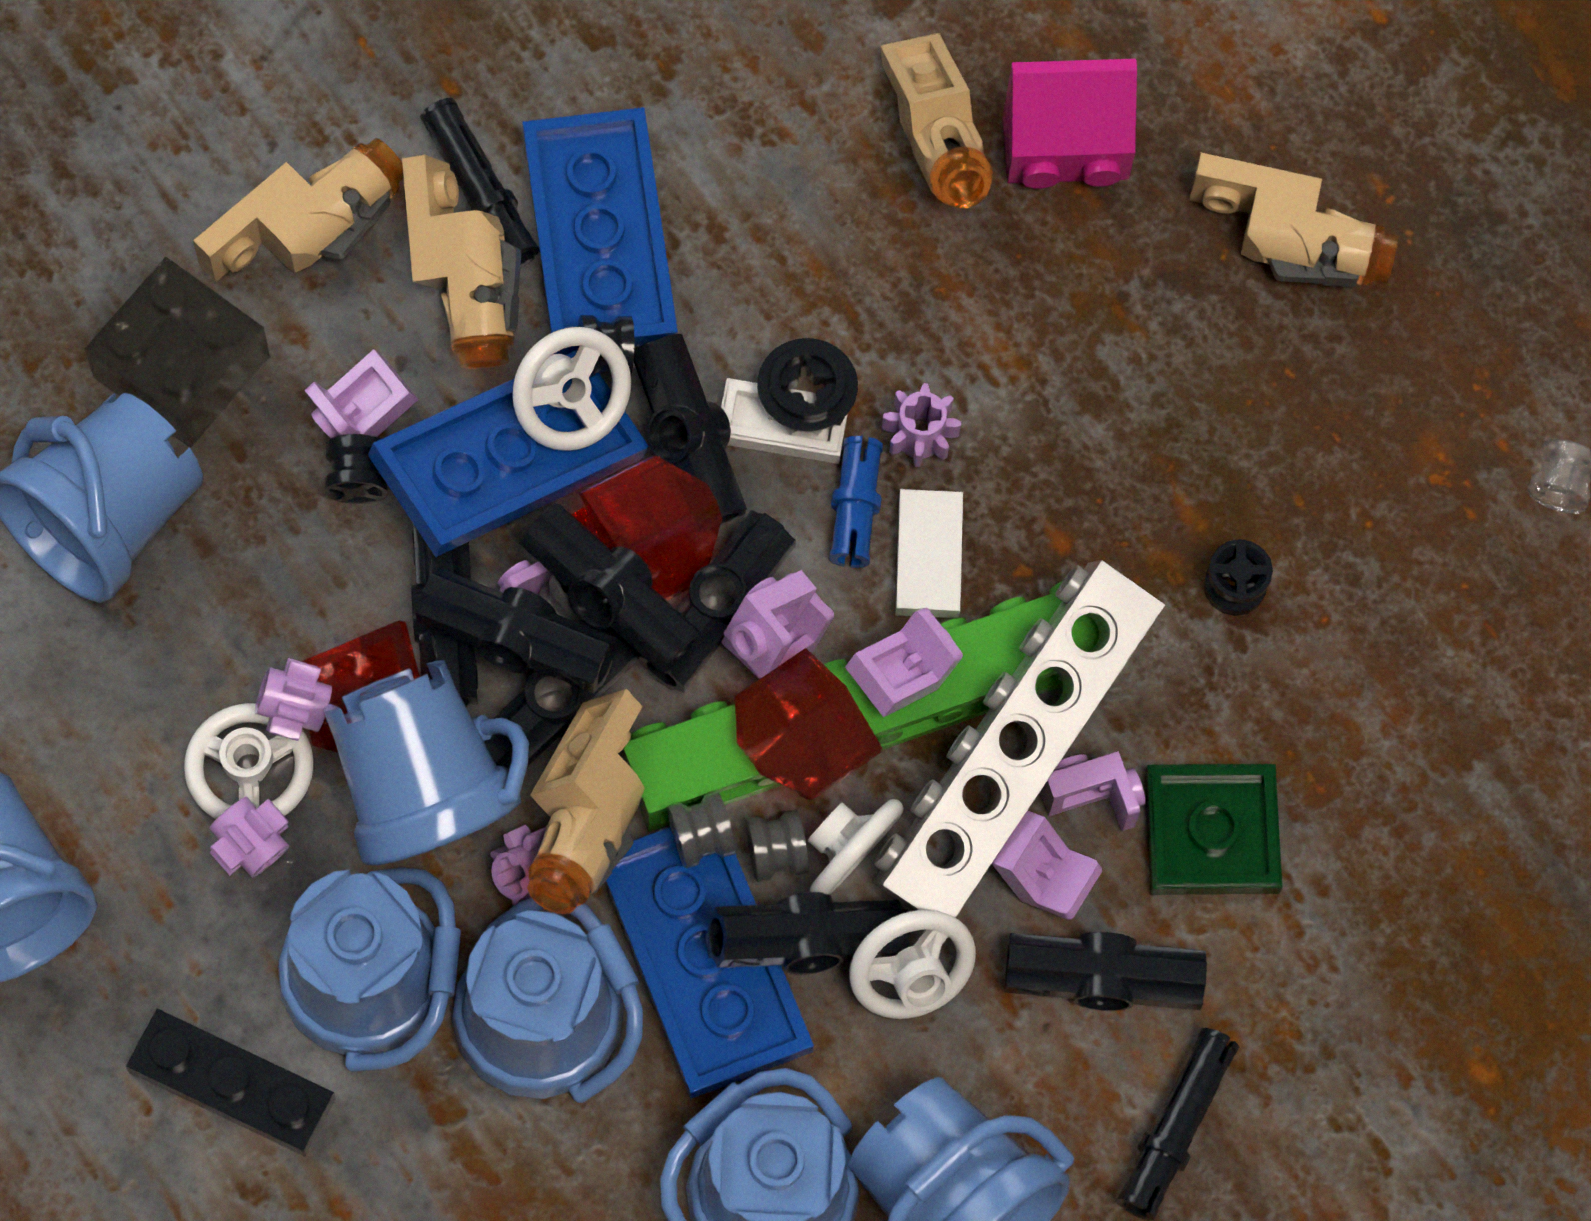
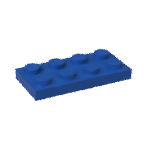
M645 107L523 121L524 143L551 333L564 328L578 327L580 315H594L600 322H612L617 316H632L634 347L642 346L645 343L668 335L678 334ZM576 346L564 348L554 354L567 355L575 351Z
M576 350L566 356L573 358L576 355ZM598 372L593 378H589L592 386L590 398L602 413L609 401L611 390ZM514 379L374 442L368 456L435 557H438L642 460L650 446L625 411L612 431L591 446L571 451H561L545 447L533 440L525 432L517 419L513 406ZM572 379L564 384L562 393H565L570 388ZM549 404L534 407L538 418L554 430L570 432L585 427L572 409L566 407L557 408Z
M671 827L634 840L632 847L615 866L612 874L604 883L690 1099L813 1053V1042L781 965L717 968L715 961L708 956L705 936L708 930L709 913L715 907L756 905L736 854L723 858L714 853L702 857L699 865L685 869L678 854Z

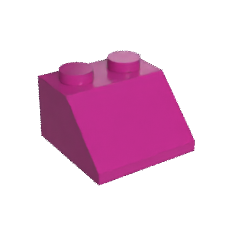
M1136 59L1012 62L1003 112L1007 184L1023 183L1027 187L1040 189L1054 186L1058 182L1084 181L1088 185L1101 187L1115 184L1119 180H1129L1136 146Z

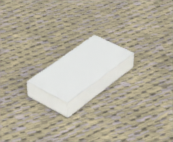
M730 378L726 379L721 408L729 418L731 427L729 446L839 464L848 414L840 426L835 424L822 430L817 436L812 432L796 431L790 434L785 426L775 420L768 419L766 410L760 399H758L757 383ZM795 389L790 390L791 393H802L809 407H814L816 393Z
M900 489L896 616H912L914 612L922 608H928L934 617L959 618L963 492Z

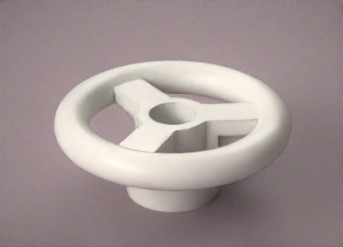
M564 328L552 332L539 340L521 361L513 384V406L522 428L533 440L555 450H578L600 441L617 425L629 401L631 374L626 357L610 337L591 328ZM580 346L573 358L564 354H554L567 347ZM600 355L606 360L612 376L611 395L602 413L590 398L592 386L589 380ZM572 379L570 388L565 393H562L564 384ZM549 404L557 408L566 407L572 409L585 427L570 432L554 430L538 418L534 407Z
M256 703L233 705L216 712L196 730L186 750L184 774L191 796L198 806L214 819H217L232 806L220 800L209 788L204 775V758L206 755L220 762L224 772L231 779L238 782L239 800L247 796L255 807L258 808L260 806L259 782L265 778L272 763L293 752L294 772L292 779L284 792L272 801L284 816L287 815L300 803L306 794L313 775L314 759L312 747L303 729L299 741L278 735L268 740L262 732L253 728L236 729L222 740L217 735L231 726L248 722L267 725L269 718L255 714ZM253 754L259 757V761L252 768L244 769L237 766L238 760L244 755Z
M897 799L888 800L874 814L857 816L843 802L838 805L808 839V842L821 854L825 853L829 857L830 862L813 882L809 892H823L824 894L831 895L897 822L903 813L902 803Z
M916 910L894 916L873 929L857 948L850 966L852 991L857 1000L867 1010L882 1017L908 1019L933 1012L952 1000L963 989L971 976L976 960L973 937L960 920L944 912ZM925 930L914 946L903 949L896 956L875 958L879 951L895 938L912 931ZM948 937L953 941L956 948L955 963L949 975L938 958L941 945ZM883 980L892 983L900 999H891L880 995L874 990L870 981Z

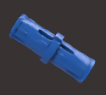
M850 436L843 440L840 486L833 491L831 508L836 511L832 550L829 554V560L842 567L845 565V557L849 554L850 542L853 544L850 568H862L870 564L869 551L873 516L880 512L882 500L881 495L876 492L880 457L883 453V443L871 437L868 438L867 448L863 452V462L860 460L863 436Z

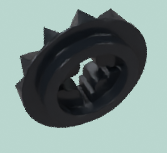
M814 338L791 340L775 348L762 363L757 380L758 399H760L766 410L768 419L775 420L785 426L790 434L796 431L812 432L817 436L822 430L835 424L840 426L845 416L855 406L858 391L857 374L846 354L833 344ZM801 367H805L806 375L810 376L811 382L814 385L823 384L825 387L817 390L814 407H809L802 393H791L790 391L798 387Z

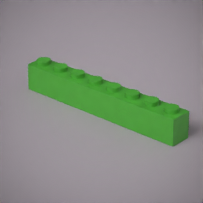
M1062 582L1054 585L1049 590V595L1026 602L1024 597L1006 600L990 610L989 616L967 623L965 618H955L941 623V626L948 631L952 640L963 654L962 659L938 690L884 718L845 668L847 660L839 659L819 666L811 673V678L788 685L785 680L770 682L753 691L751 699L728 706L724 701L710 703L695 710L690 716L691 720L668 728L666 723L659 722L636 730L631 734L630 741L622 750V759L638 775L645 787L639 808L648 832L670 825L667 813V806L680 802L687 807L701 803L704 795L719 792L725 806L986 714L990 708L983 704V700L994 682L1003 672H1007L1012 676L1026 656V654L1019 650V647L1029 630L1040 618L1048 622L1062 601L1055 597V594ZM1081 615L1072 627V638L1078 648L1088 652L1096 645L1099 638L1097 624L1086 615ZM1050 668L1043 670L1039 674L1035 684L1037 695L1063 687L1059 674Z

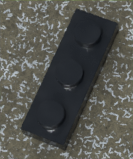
M158 1008L126 1065L129 1073L306 1157L336 1099L334 1092Z

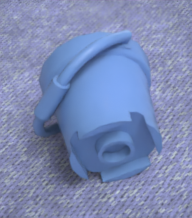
M114 393L76 425L67 416L35 417L28 421L26 428L21 431L15 443L11 464L0 471V519L16 542L58 583L82 598L102 603L116 595L131 576L133 560L179 507L202 486L203 473L190 447L177 458L173 447L168 441L176 430L150 405L131 394L122 393L116 399ZM34 442H53L33 458H29V452Z
M445 660L426 663L433 678L432 680L429 679L428 674L414 679L411 670L407 669L343 696L342 699L348 711L345 715H343L341 708L332 704L324 707L323 712L333 734L359 821L355 826L354 836L361 860L365 865H382L396 862L436 849L490 825L509 814L521 803L520 792L528 766L529 741L522 727L505 718L488 719L485 715L471 717L453 682ZM502 734L508 737L512 743V761L509 771L504 766H496L484 743L492 735Z
M0 772L1 983L18 978L48 963L69 948L90 926L98 905L91 886L80 870L62 861L20 797L11 777Z
M406 867L352 875L350 870L335 871L312 883L294 904L290 916L291 925L278 961L282 1003L299 1031L322 1049L346 1055L345 1065L351 1072L388 1069L409 1062L429 1045L443 1022L449 997L455 996L461 930L456 928L454 903L444 883L427 870ZM398 884L420 885L432 895L438 908L439 927H434L429 916L414 905L407 891Z
M543 892L517 903L488 925L487 930L481 935L471 952L468 966L457 983L452 1013V1025L460 1053L480 1079L513 1096L546 1099L570 1092L575 1102L583 1103L615 1082L633 1063L642 1040L643 1008L636 989L639 980L610 925H603L591 908L577 899H562L553 893ZM540 910H563L578 918L589 933L586 935L578 925L556 913L540 912ZM623 999L627 1012L626 1036L619 1054L605 1067L620 1041L624 1010Z
M787 1068L758 1072L738 1085L732 1082L683 1126L685 1132L669 1151L660 1177L661 1207L668 1221H686L677 1200V1179L684 1159L696 1144L700 1147L694 1155L686 1185L691 1221H854L860 1199L857 1176L849 1169L848 1163L851 1154L846 1148L844 1137L852 1130L851 1121L830 1092L811 1075ZM787 1085L798 1088L817 1102L828 1119L818 1112V1107L803 1097L783 1092L751 1096L766 1087Z
M936 1077L922 1083L896 1102L894 1106L901 1113L886 1128L877 1121L856 1146L848 1163L849 1169L860 1179L861 1185L887 1215L888 1221H1051L1069 1192V1176L1065 1171L1073 1164L1074 1157L1050 1129L1031 1117L1005 1115L990 1120L964 1098L959 1091L954 1090L943 1078ZM1006 1133L1027 1134L1038 1141L1049 1154H1030Z

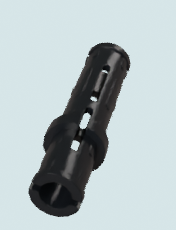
M445 98L432 103L425 109L426 113L421 114V121L435 141L444 161L450 164V170L454 173L458 186L462 189L471 207L469 211L480 210L497 216L504 228L505 242L521 250L520 268L535 259L534 255L539 253V247L534 242L529 231H527L516 210L518 201L511 190L504 189L502 183L498 180L480 144L464 120L457 102L453 98Z
M1211 1028L1201 1029L1185 1067H1183L1157 1123L1154 1125L1150 1135L1148 1133L1143 1134L1137 1146L1140 1155L1135 1163L1136 1165L1116 1200L1120 1207H1126L1125 1211L1144 1220L1154 1221L1177 1171L1185 1170L1191 1158L1187 1151L1193 1141L1192 1139L1200 1123L1203 1121L1227 1068L1239 1049L1238 1043L1235 1041L1229 1042L1230 1037Z

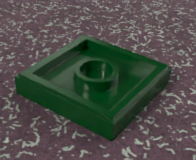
M1276 764L1147 765L1145 781L1151 895L1280 894L1282 890Z

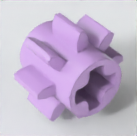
M923 383L920 392H915L909 396L900 390L895 392L894 405L898 413H884L882 421L883 430L897 432L891 440L889 452L894 455L903 451L906 455L913 457L915 467H920L923 458L934 454L940 459L945 460L948 456L949 445L944 437H959L961 421L955 418H947L952 410L954 398L950 395L940 399L937 395L930 393L929 386L926 383ZM915 420L927 421L928 430L920 431L915 429Z
M291 658L287 659L284 671L268 667L255 705V714L269 718L266 731L299 741L302 728L315 732L320 730L325 718L323 710L324 707L329 705L332 692L331 685L317 681L321 668Z
M246 796L229 807L209 827L219 839L210 847V854L229 876L242 866L251 878H254L271 866L289 848L287 842L280 835L289 827L287 825L289 821L270 799H267L256 808Z
M526 825L503 835L506 845L490 853V856L494 859L492 864L494 884L501 894L512 899L513 906L542 892L551 893L537 879L533 871V860L540 849L546 827L531 833Z

